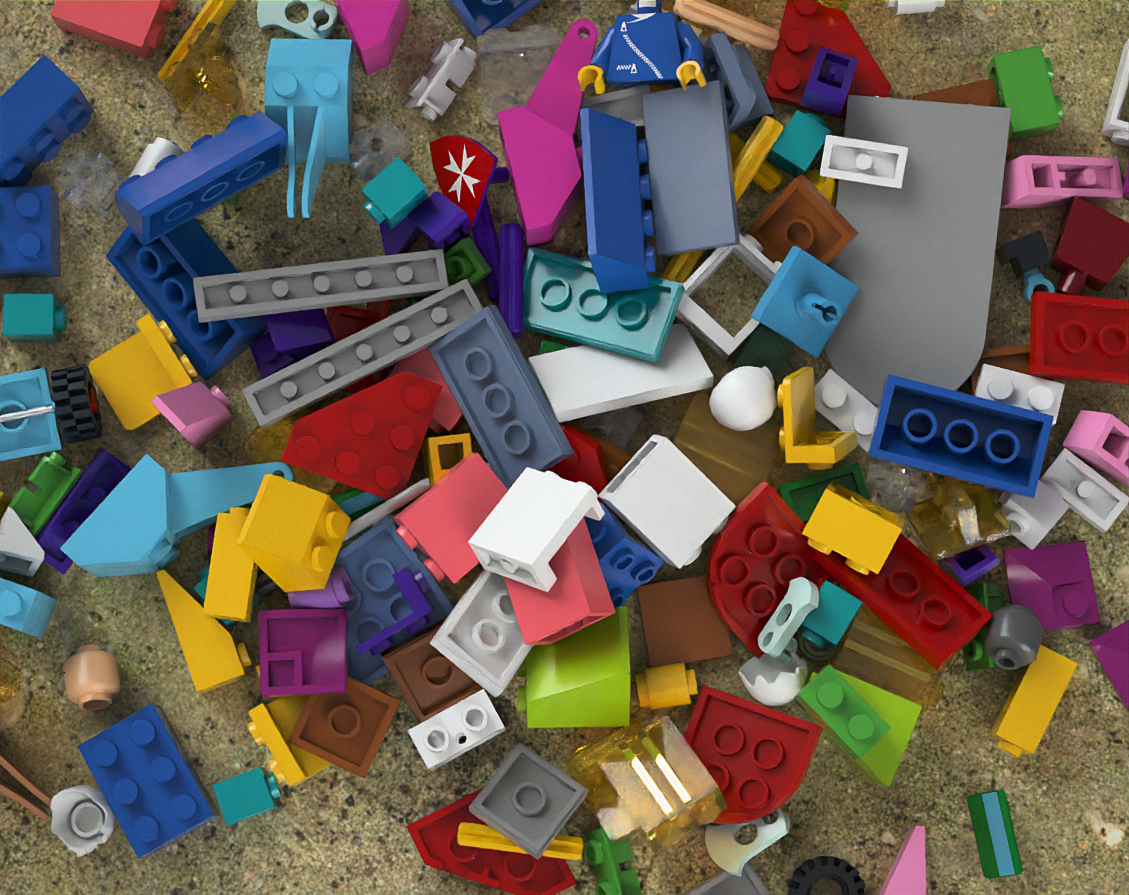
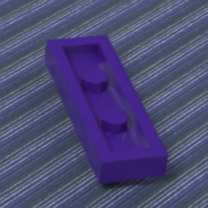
M100 448L78 481L35 538L45 552L43 561L63 575L74 561L61 551L60 548L132 470L105 449Z

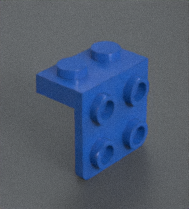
M601 502L600 505L605 513L601 520L598 521L586 516L584 519L615 608L623 606L626 599L637 590L638 586L649 582L663 566L664 560L654 550L630 537L613 511Z

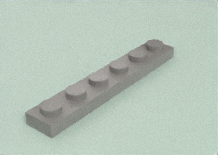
M443 249L193 278L199 323L434 295L449 287Z
M466 278L242 389V394L260 429L263 430L431 346L481 312L483 308Z

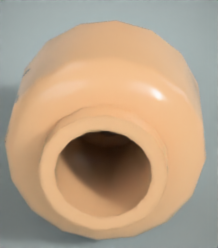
M85 645L77 648L76 654L69 657L63 664L67 699L74 704H78L81 710L86 711L100 710L110 706L112 699L121 690L116 657L110 652L102 651L98 645Z

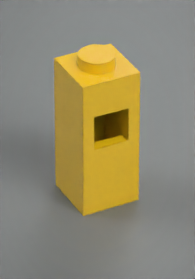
M230 507V513L218 512L203 614L209 618L251 622L259 566L236 544L250 509Z
M1040 644L1036 660L1032 664L1022 667L989 734V737L998 741L997 749L1015 758H1019L1021 753L1024 755L1035 753L1078 663Z

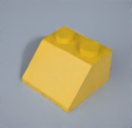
M265 474L236 544L284 592L324 589L351 518L329 495L273 474Z
M832 480L825 489L802 534L809 537L807 543L816 550L828 555L834 550L847 557L845 564L850 568L865 575H868L870 570L878 574L901 533L906 519Z

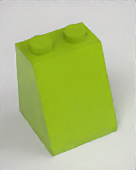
M627 606L615 607L616 613L551 645H534L518 668V677H526V685L518 686V711H527V728L629 726L630 653Z
M820 669L817 673L813 672L812 675L809 674L805 682V685L808 684L822 669ZM836 670L880 715L891 729L860 759L853 760L824 728L822 731L872 785L879 788L891 786L922 706ZM804 708L802 709L816 725L821 726Z

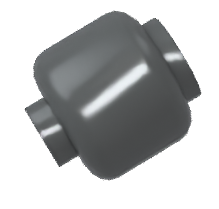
M1008 605L995 611L993 618L987 626L983 648L987 655L994 660L997 666L1006 670H1015L1032 664L1037 658L1043 635V625L1032 610L1021 605Z

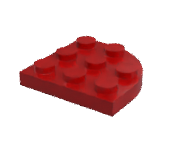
M764 481L728 516L725 526L714 538L707 565L708 591L715 611L725 626L758 659L765 653L758 645V636L784 599L789 588V581L803 577L813 582L818 590L825 580L832 584L836 581L830 573L812 558L816 549L807 543L809 537L802 534L806 525L772 486Z
M703 685L659 804L717 824H743L763 818L784 805L797 791L809 769L823 728L811 722Z

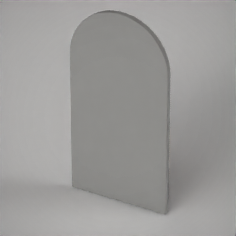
M848 96L845 138L909 148L902 189L840 179L838 184L836 210L859 234L829 264V267L860 288L825 344V351L836 374L873 404L879 405L883 385L889 374L957 391L971 376L981 358L987 331L1011 108L979 106L971 103L967 105L894 99L891 97Z

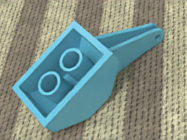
M271 39L265 69L264 107L265 116L281 126L288 135L285 163L289 164L288 218H295L296 163H306L302 189L303 218H310L311 207L324 165L351 164L354 73L353 40Z
M146 453L62 545L60 550L78 566L96 577L156 573L160 567L164 570L176 560L180 554L178 547L183 543L184 536L216 523L218 512L230 513V507L251 508L265 474L276 476L284 474V479L295 483L296 477L291 468L282 462L169 474Z

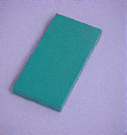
M530 246L524 260L523 329L659 363L685 288L682 283L650 276V288L601 294L590 260Z

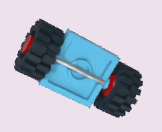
M86 364L52 370L50 377L47 367L0 376V461L64 449L62 437L66 443L70 444L102 436L101 414L98 408L99 402L96 398V389L93 386L92 375H90V370Z

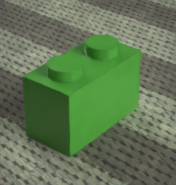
M1041 45L994 55L987 66L989 78L993 79L1000 107L1011 108L1008 134L1009 143L1053 134L1061 123L1060 120L1063 119V105L1060 97L1053 94L1050 82L1054 79L1053 66L1049 57L1044 58Z
M830 664L824 667L794 696L800 705L853 760L860 759L891 729L880 715Z

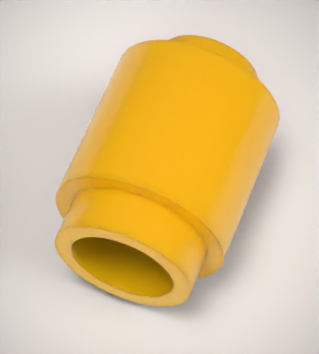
M684 662L645 668V673L635 674L641 708L651 706V709L655 710L691 704L690 695L698 694L694 669L686 670Z

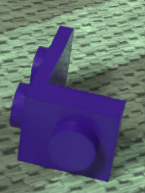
M406 566L391 575L413 613L356 646L355 648L359 654L369 650L371 655L375 656L394 644L390 637L391 635L403 628L407 630L408 634H411L431 622L427 614L435 608L426 594L430 593L432 589L420 569L413 573L411 568Z

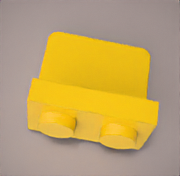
M150 313L136 321L141 331L98 356L88 366L94 380L123 427L128 431H136L162 415L151 402L157 395L194 384L192 379L198 376L197 371L186 354L179 358L172 348L171 344L176 342L177 339L165 320L157 323Z
M802 367L783 379V383L778 387L777 402L779 409H783L784 425L781 426L779 432V444L781 450L785 451L786 463H808V469L812 470L833 468V463L843 460L844 456L857 448L856 431H816L813 367Z
M310 695L282 696L268 705L262 703L248 711L253 721L248 723L247 727L259 746L266 743L274 758L269 760L268 763L280 783L287 780L289 785L294 787L333 765L312 753L288 743Z

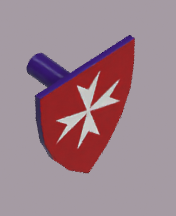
M462 135L443 136L429 143L437 181L443 195L468 215L469 226L472 229L475 227L489 185L507 183L509 171L506 167L496 168L498 158L475 139Z

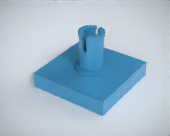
M793 245L750 317L803 351L818 358L860 287L801 248Z

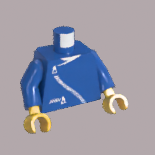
M637 0V14L618 15L615 25L609 27L596 49L590 64L579 71L578 81L581 92L585 91L588 84L594 83L596 94H602L605 91L603 78L606 76L607 82L617 87L681 84L682 89L685 91L687 90V84H692V79L694 78L697 79L699 86L703 87L706 85V79L702 72L704 46L689 23L682 21L675 13H662V0Z

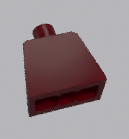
M1075 196L1064 212L1051 255L1052 261L1049 262V266L1052 269L1064 274L1056 289V293L1081 296L1086 286L1095 291H1101L1129 256V223Z

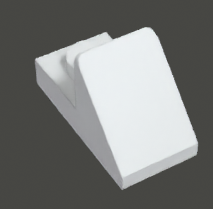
M8 507L0 520V570L33 577L44 560L45 552L15 511Z

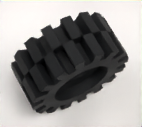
M817 856L816 858L804 861L800 867L795 869L794 875L789 880L787 887H789L788 895H810L811 888L817 880L832 878L841 886L843 895H865V883L858 875L857 869L848 864L849 862L831 856Z

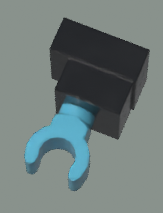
M1041 230L1005 243L995 251L1001 266L1010 263L1016 277L1024 276L1026 287L1023 295L1024 300L1029 306H1031V295L1033 294L1034 287L1038 286L1043 288L1045 292L1055 293L1053 284L1049 280L1044 279L1042 273L1038 270L1052 261Z

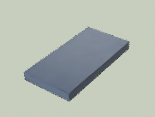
M716 80L706 82V85L700 87L699 84L687 86L685 91L682 87L642 94L657 255L665 257L740 244L724 83Z
M496 305L486 307L428 347L492 470L508 490L527 467L545 472L575 453Z

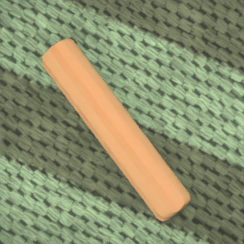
M676 0L673 7L674 13L680 17L720 33L725 31L726 35L763 50H774L777 47V41L780 38V33L777 29L708 1Z

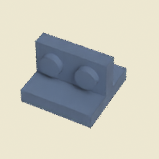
M725 31L710 35L704 47L702 72L706 82L720 80L724 83L728 131L731 132L759 124L764 116L773 117L775 112L745 44L730 45ZM692 79V84H687V86L698 84L697 79ZM674 84L675 88L682 87L681 84Z

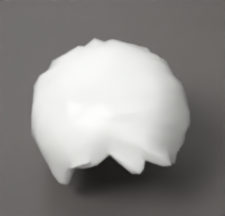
M742 366L727 373L712 390L709 400L712 415L722 425L737 431L754 429L770 419L777 406V392L774 389V380L769 369L765 366L762 368Z
M789 652V656L792 659L783 664L775 657L764 653L759 659L753 657L739 669L738 674L747 691L758 703L766 707H780L795 699L794 696L805 686L808 676L805 660H802L796 653L792 654Z
M79 785L64 789L53 796L50 804L52 810L51 831L58 835L68 849L77 854V857L92 852L98 844L106 842L113 832L116 817L100 790L90 785Z

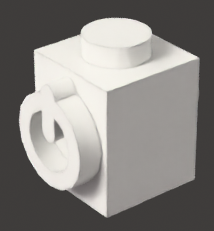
M1039 480L1034 498L1005 491L998 499L1004 506L993 519L1001 524L1009 534L1015 536L1029 549L1033 550L1069 509L1070 505L1063 500V496L1056 486L1048 481Z

